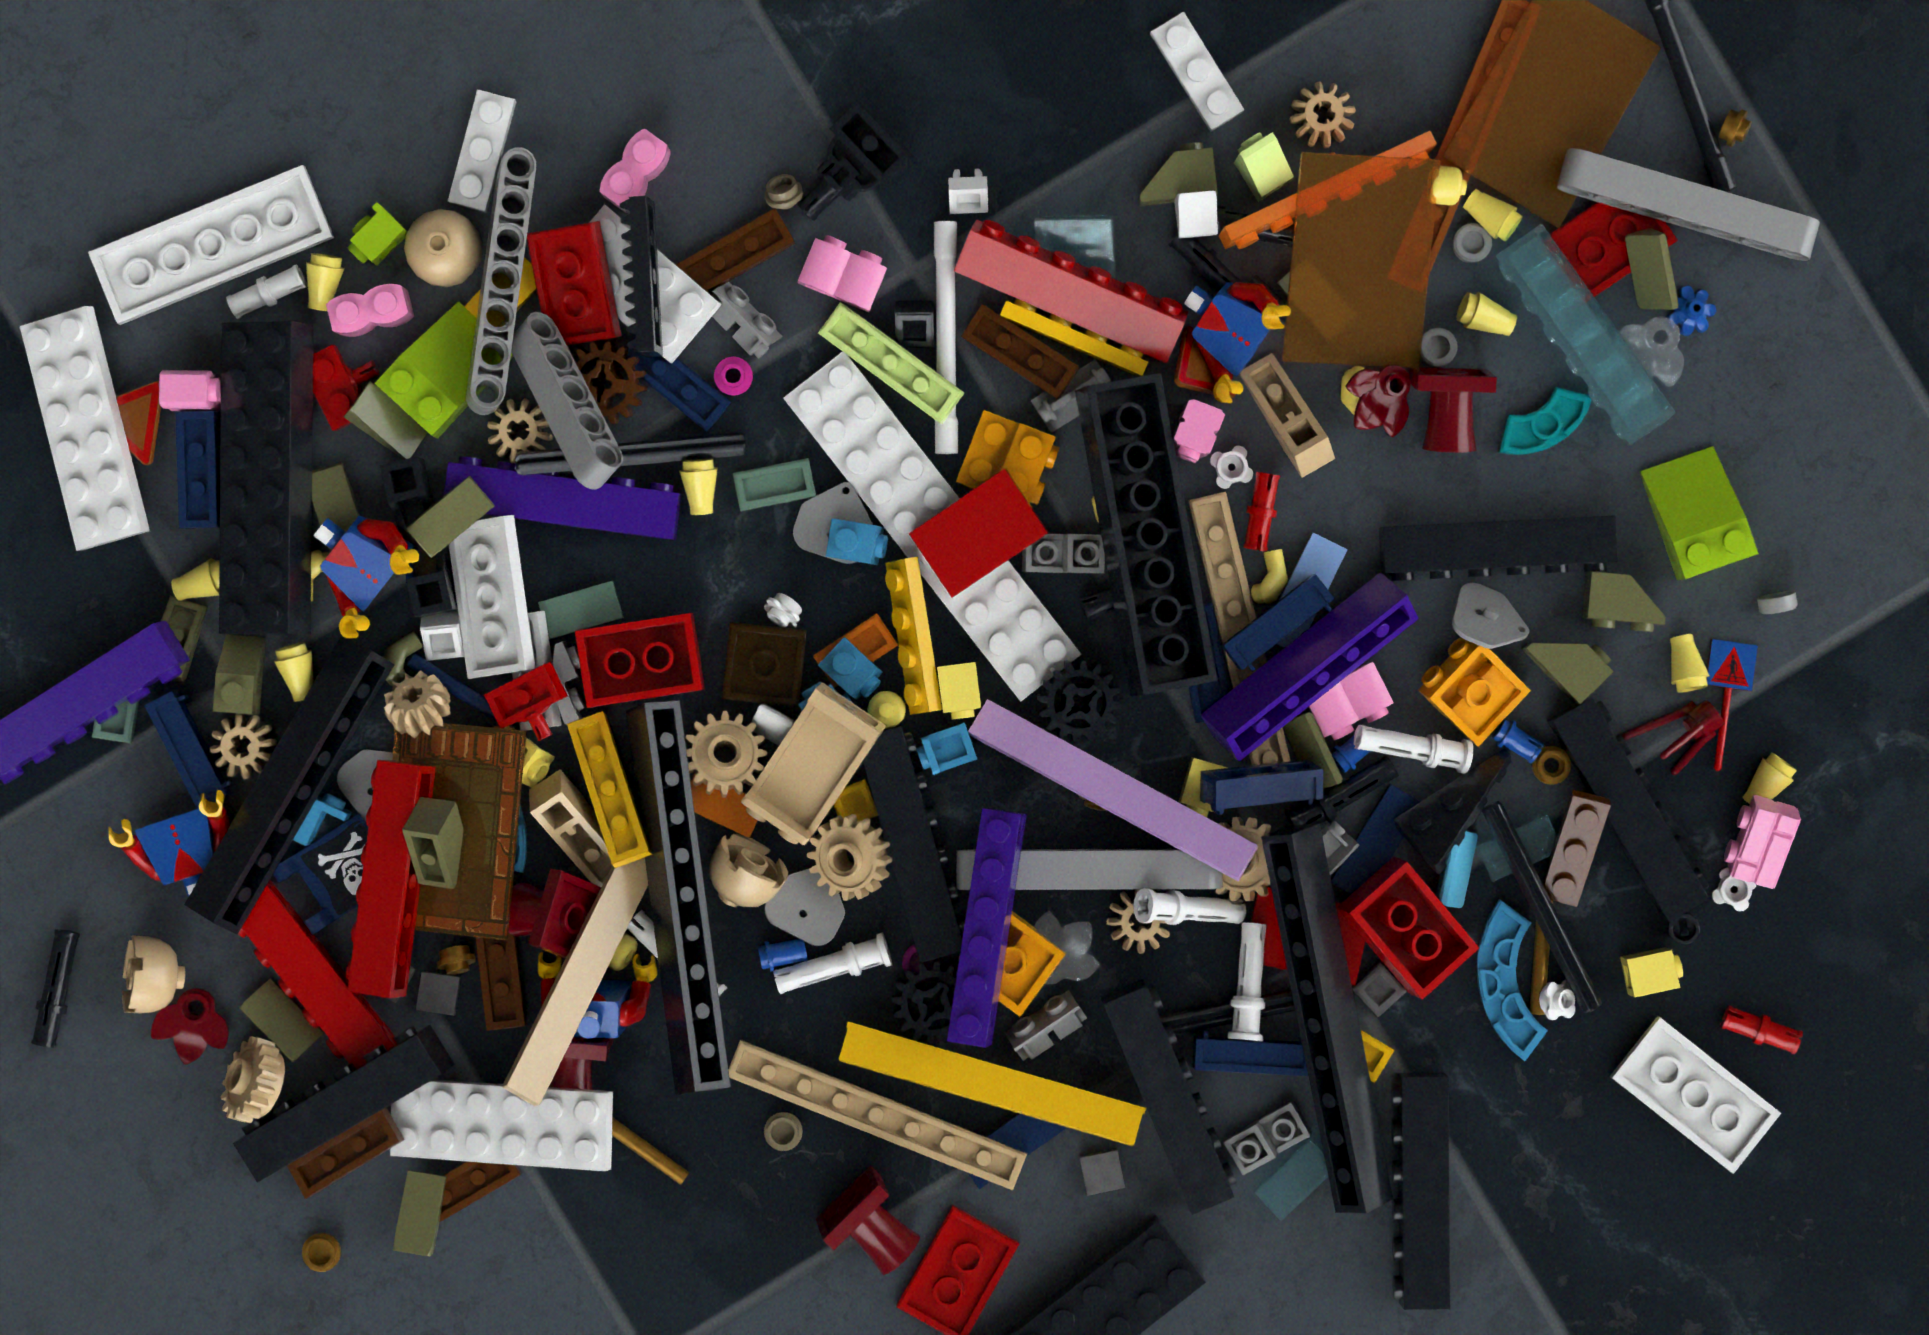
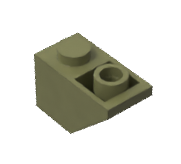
M1586 572L1582 618L1592 619L1591 627L1615 629L1616 621L1630 623V630L1653 632L1654 625H1665L1666 617L1631 575Z

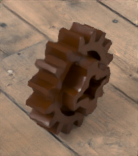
M606 341L604 350H602L598 342L590 343L591 353L584 348H579L577 354L580 360L575 361L604 419L608 416L611 424L619 423V413L625 418L632 417L630 405L642 406L643 402L636 396L638 392L647 391L648 388L639 384V378L647 375L646 371H636L635 369L640 358L636 356L628 359L626 356L629 348L626 346H621L616 352L615 344L612 341ZM599 358L595 369L589 373H583L590 362ZM618 362L624 367L628 379H625L618 371ZM606 376V380L612 381V387L604 390L603 386L598 385V378ZM620 393H625L626 396L623 401L610 409V406L613 405V399Z

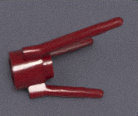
M1704 700L1698 705L1690 701L1681 709L1624 732L1622 737L1624 740H1627L1686 716L1687 718L1682 723L1687 732L1660 754L1661 759H1666L1692 738L1697 740L1671 769V774L1675 776L1709 740L1716 736L1715 731L1724 725L1721 715L1709 701Z

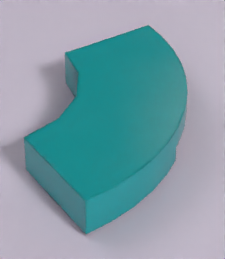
M1555 387L1548 401L1537 411L1527 415H1507L1498 453L1526 455L1540 452L1558 444L1568 437L1582 422L1591 405L1593 396Z

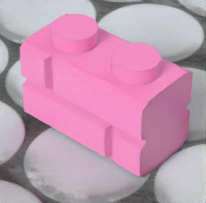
M1195 399L1189 400L1183 407L1178 420L1179 424L1172 435L1176 456L1196 463L1199 458L1210 454L1217 437L1215 434L1219 431L1225 416L1222 412L1223 410Z
M1753 795L1750 805H1743L1740 809L1737 827L1741 829L1736 841L1730 839L1725 850L1724 861L1728 862L1730 876L1746 882H1754L1757 885L1770 889L1775 888L1801 821L1798 808Z

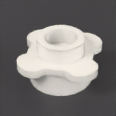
M1235 446L1232 451L1226 453L1215 452L1212 454L1210 464L1216 469L1218 475L1216 483L1220 488L1227 489L1232 483L1239 481L1247 483L1252 479L1253 470L1248 467L1246 460L1247 450L1244 447ZM1229 464L1235 465L1234 471L1228 469Z
M777 593L774 598L769 597L766 600L767 603L764 609L768 612L767 617L774 624L782 628L788 626L795 629L797 627L802 608L796 601L782 593Z
M1728 867L1722 869L1719 873L1721 880L1718 888L1712 892V899L1717 904L1727 903L1732 905L1736 911L1746 910L1749 906L1748 900L1756 884L1730 876ZM1732 886L1737 887L1736 893L1731 892Z
M1564 980L1562 984L1549 982L1543 987L1539 1003L1547 1018L1550 1020H1556L1558 1016L1571 1018L1575 1013V996L1567 980Z

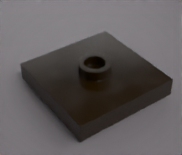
M730 622L722 699L799 707L807 630Z

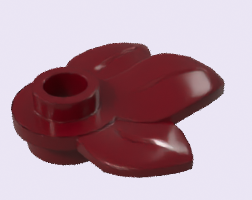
M1387 365L1379 371L1363 369L1351 377L1345 387L1351 394L1359 397L1354 415V427L1356 429L1368 430L1382 425L1387 435L1394 437L1404 428L1409 416L1406 396L1411 386L1410 376L1404 368L1397 365ZM1396 378V388L1394 391H1391L1390 382Z
M193 988L185 991L179 997L177 1004L168 1005L157 1013L151 1028V1038L157 1040L174 1038V1045L179 1058L185 1065H188L204 1053L207 1045L224 1049L229 1038V1029L226 1020L216 1012V1003L213 996L204 989ZM198 1000L203 1004L201 1014L192 1012V1001Z

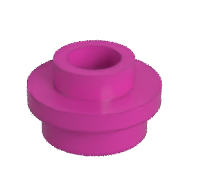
M728 357L717 365L714 372V380L717 387L723 393L736 396L749 389L752 384L753 373L745 360L739 357ZM730 369L740 371L741 376L738 382L730 383L727 381L726 374Z

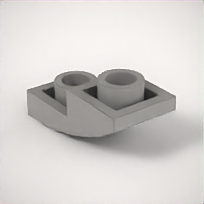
M1046 534L1022 551V572L1104 573L1105 553L1101 535Z
M561 641L555 644L553 667L568 697L557 702L560 714L566 725L582 719L579 710L584 709L585 706L577 688L570 689L568 686V682L581 677L578 670L580 668L578 651L575 645L568 647L566 641Z
M1292 1099L1224 1140L1223 1143L1242 1175H1245L1276 1158L1278 1153L1310 1137L1312 1130Z

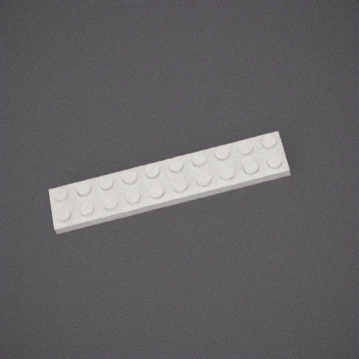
M841 352L783 398L848 482L854 486L858 495L908 558L918 557L920 574L1020 702L1042 686L1041 680L1048 681L1053 677L1050 672L1051 668L1061 671L1064 668V661L1068 660L1071 663L1081 655L1009 561H1006L951 598L909 533L960 498L847 354Z

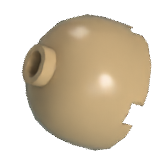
M445 209L426 212L413 221L406 233L404 245L407 263L416 276L430 285L450 287L466 281L472 275L475 268L477 269L483 250L480 233L471 221L456 211Z
M732 834L730 839L727 840L725 835L720 839L711 856L709 877L718 892L719 898L725 904L732 907H737L738 905L742 907H759L773 899L786 882L788 870L780 858L775 864L770 858L765 856L770 852V849L752 838L740 834Z
M132 935V940H129L127 944L123 967V978L126 979V988L130 990L122 991L123 1010L125 1013H153L165 1008L172 1001L176 989H183L185 966H178L176 953L169 944L161 939Z

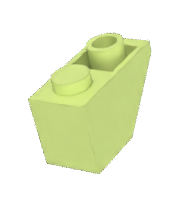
M1259 132L1244 141L1238 149L1239 154L1234 164L1258 202L1287 185L1294 178L1273 132L1265 137Z

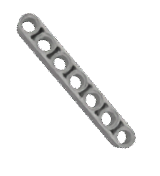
M522 147L512 148L504 154L496 174L466 391V402L469 408L474 413L480 415L493 413L502 403L506 393L536 173V160L533 154ZM511 161L521 163L526 169V175H512L507 168V163ZM510 198L516 200L521 207V212L517 214L508 213L502 206V200ZM500 236L510 237L514 240L516 249L508 252L502 250L497 244V238ZM496 273L506 275L511 282V287L507 289L497 288L493 284L491 276ZM489 311L500 312L504 316L506 324L502 327L492 326L486 318V313ZM486 348L496 350L500 356V363L497 365L487 364L481 357V351ZM480 386L490 387L495 394V401L491 403L480 401L476 395V388Z
M1569 148L1566 151L1557 185L1559 190L1575 196L1801 261L1810 260L1820 223L1817 219L1575 148Z
M976 849L956 850L957 889L970 890ZM1021 849L1015 890L1223 888L1222 872L1179 849Z

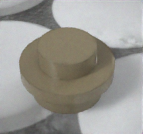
M782 174L775 176L766 184L765 199L772 208L782 210L792 208L803 196L801 184L792 175Z
M776 1113L765 1124L764 1137L767 1143L776 1150H791L798 1145L802 1138L803 1129L801 1122L791 1113Z

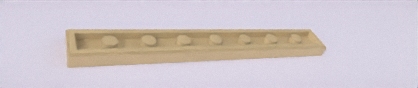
M1226 492L1188 500L1222 644L1256 618ZM1224 651L1233 689L1267 662L1264 653L1251 663L1255 668L1254 671H1250L1248 667L1239 670ZM1283 727L1248 754L1251 766L1291 761Z
M645 857L617 868L612 865L502 1085V1088L533 1106L541 1104L647 889L648 879Z
M743 1040L739 1041L728 1069L729 1078L1010 1190L1014 1189L1027 1156L1025 1152Z

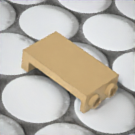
M823 682L815 688L793 726L749 792L741 800V803L747 807L746 811L750 816L760 822H766L767 820L779 828L778 833L781 837L792 844H798L799 842L802 845H806L811 837H813L817 828L821 825L886 728V725Z

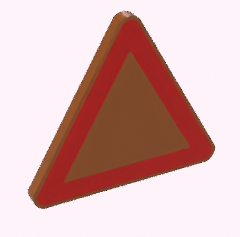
M1187 326L1183 330L1174 382L1178 387L1213 395L1214 379L1196 344L1197 341L1192 336L1194 328ZM1229 391L1230 398H1234L1236 394Z
M154 381L116 397L129 450L143 465H151L154 459L161 412L159 381Z

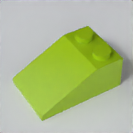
M459 301L407 348L375 382L382 391L421 427L437 439L468 407L466 391L477 318ZM486 348L481 351V357L487 364L497 365L500 363V356L496 350ZM486 386L476 388V395L478 396Z
M1713 446L1639 471L1676 580L1688 579L1759 554L1747 518Z

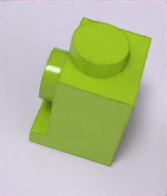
M376 202L372 208L377 213L372 218L369 215L365 216L355 225L352 230L355 235L350 239L352 243L347 248L363 264L369 259L378 266L406 238L407 230L382 205Z

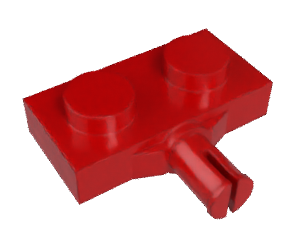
M330 345L313 354V392L332 431H338L352 424L344 418V415L360 394V384L379 375V370L375 369L377 366L373 360L352 370L344 362L336 345Z
M551 661L484 695L500 729H504L516 722L529 721L538 739L537 741L553 735L543 713L552 704L568 697Z

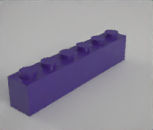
M459 456L458 463L448 462L444 495L468 476H471L495 505L485 515L497 517L514 515V519L676 541L682 495L673 492L674 485L651 482L650 489L635 487V480L612 477V484L604 483L601 488L595 490L584 487L575 476H573V479L558 477L559 472L519 475L516 471L515 463L498 461L497 468L482 467V459Z
M1381 572L1203 712L1201 717L1213 738L1240 762L1416 622L1419 618L1408 595Z
M167 621L151 624L1 719L0 780L6 784L18 778L24 773L22 766L32 760L35 764H38L56 753L53 748L55 745L63 740L67 744L78 740L88 733L85 727L96 720L98 724L108 721L119 713L116 708L127 700L130 704H134L151 693L148 687L158 680L165 684L181 675L183 672L180 667L189 662L190 659Z
M982 808L948 1030V1042L984 1048L992 1045L1027 814Z

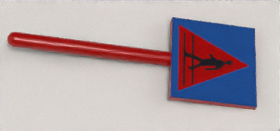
M1711 639L1707 669L1710 676L1706 678L1707 684L1724 687L1721 709L1724 725L1719 728L1714 770L1717 772L1722 769L1732 689L1752 691L1757 645Z

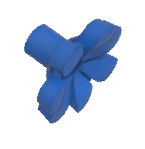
M1682 286L1679 288L1680 298L1677 297L1678 308L1673 309L1674 312L1666 316L1667 324L1675 326L1680 323L1679 331L1683 336H1690L1694 327L1699 333H1704L1709 327L1706 317H1713L1716 313V307L1713 304H1706L1709 296L1707 291L1699 289L1694 294L1691 286Z

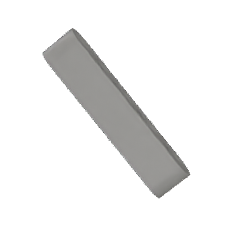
M530 313L513 334L511 352L574 476L584 487L595 490L599 489L623 462L622 452L556 324L543 313Z

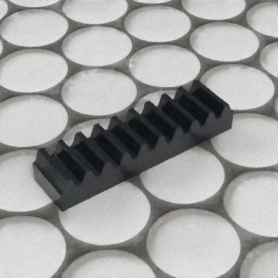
M646 195L634 196L620 203V208L629 214L621 218L620 222L630 229L621 234V238L631 245L623 249L622 254L632 260L623 265V270L633 276L625 280L624 285L634 291L625 296V301L635 306L626 311L625 314L636 322L626 327V331L636 337V339L627 343V347L645 357L663 356L655 202Z

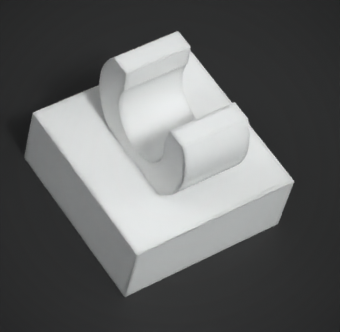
M957 169L953 172V178H948L950 214L988 213L987 176H982L980 169H975V177H960V170Z

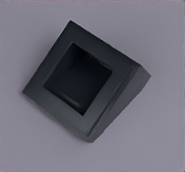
M904 300L895 302V342L903 348L934 347L933 301Z

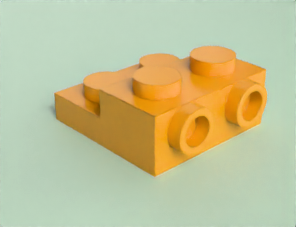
M984 410L956 483L975 489L1006 468L1028 502L1038 505L1046 483L1039 481L1044 466L1052 469L1060 447L1053 445L1056 437Z
M1460 637L1450 645L1448 649L1450 656L1440 667L1438 665L1430 667L1423 674L1421 679L1423 685L1418 691L1473 744L1479 747L1531 690L1490 649Z
M1012 911L998 1001L1020 1017L1067 953Z

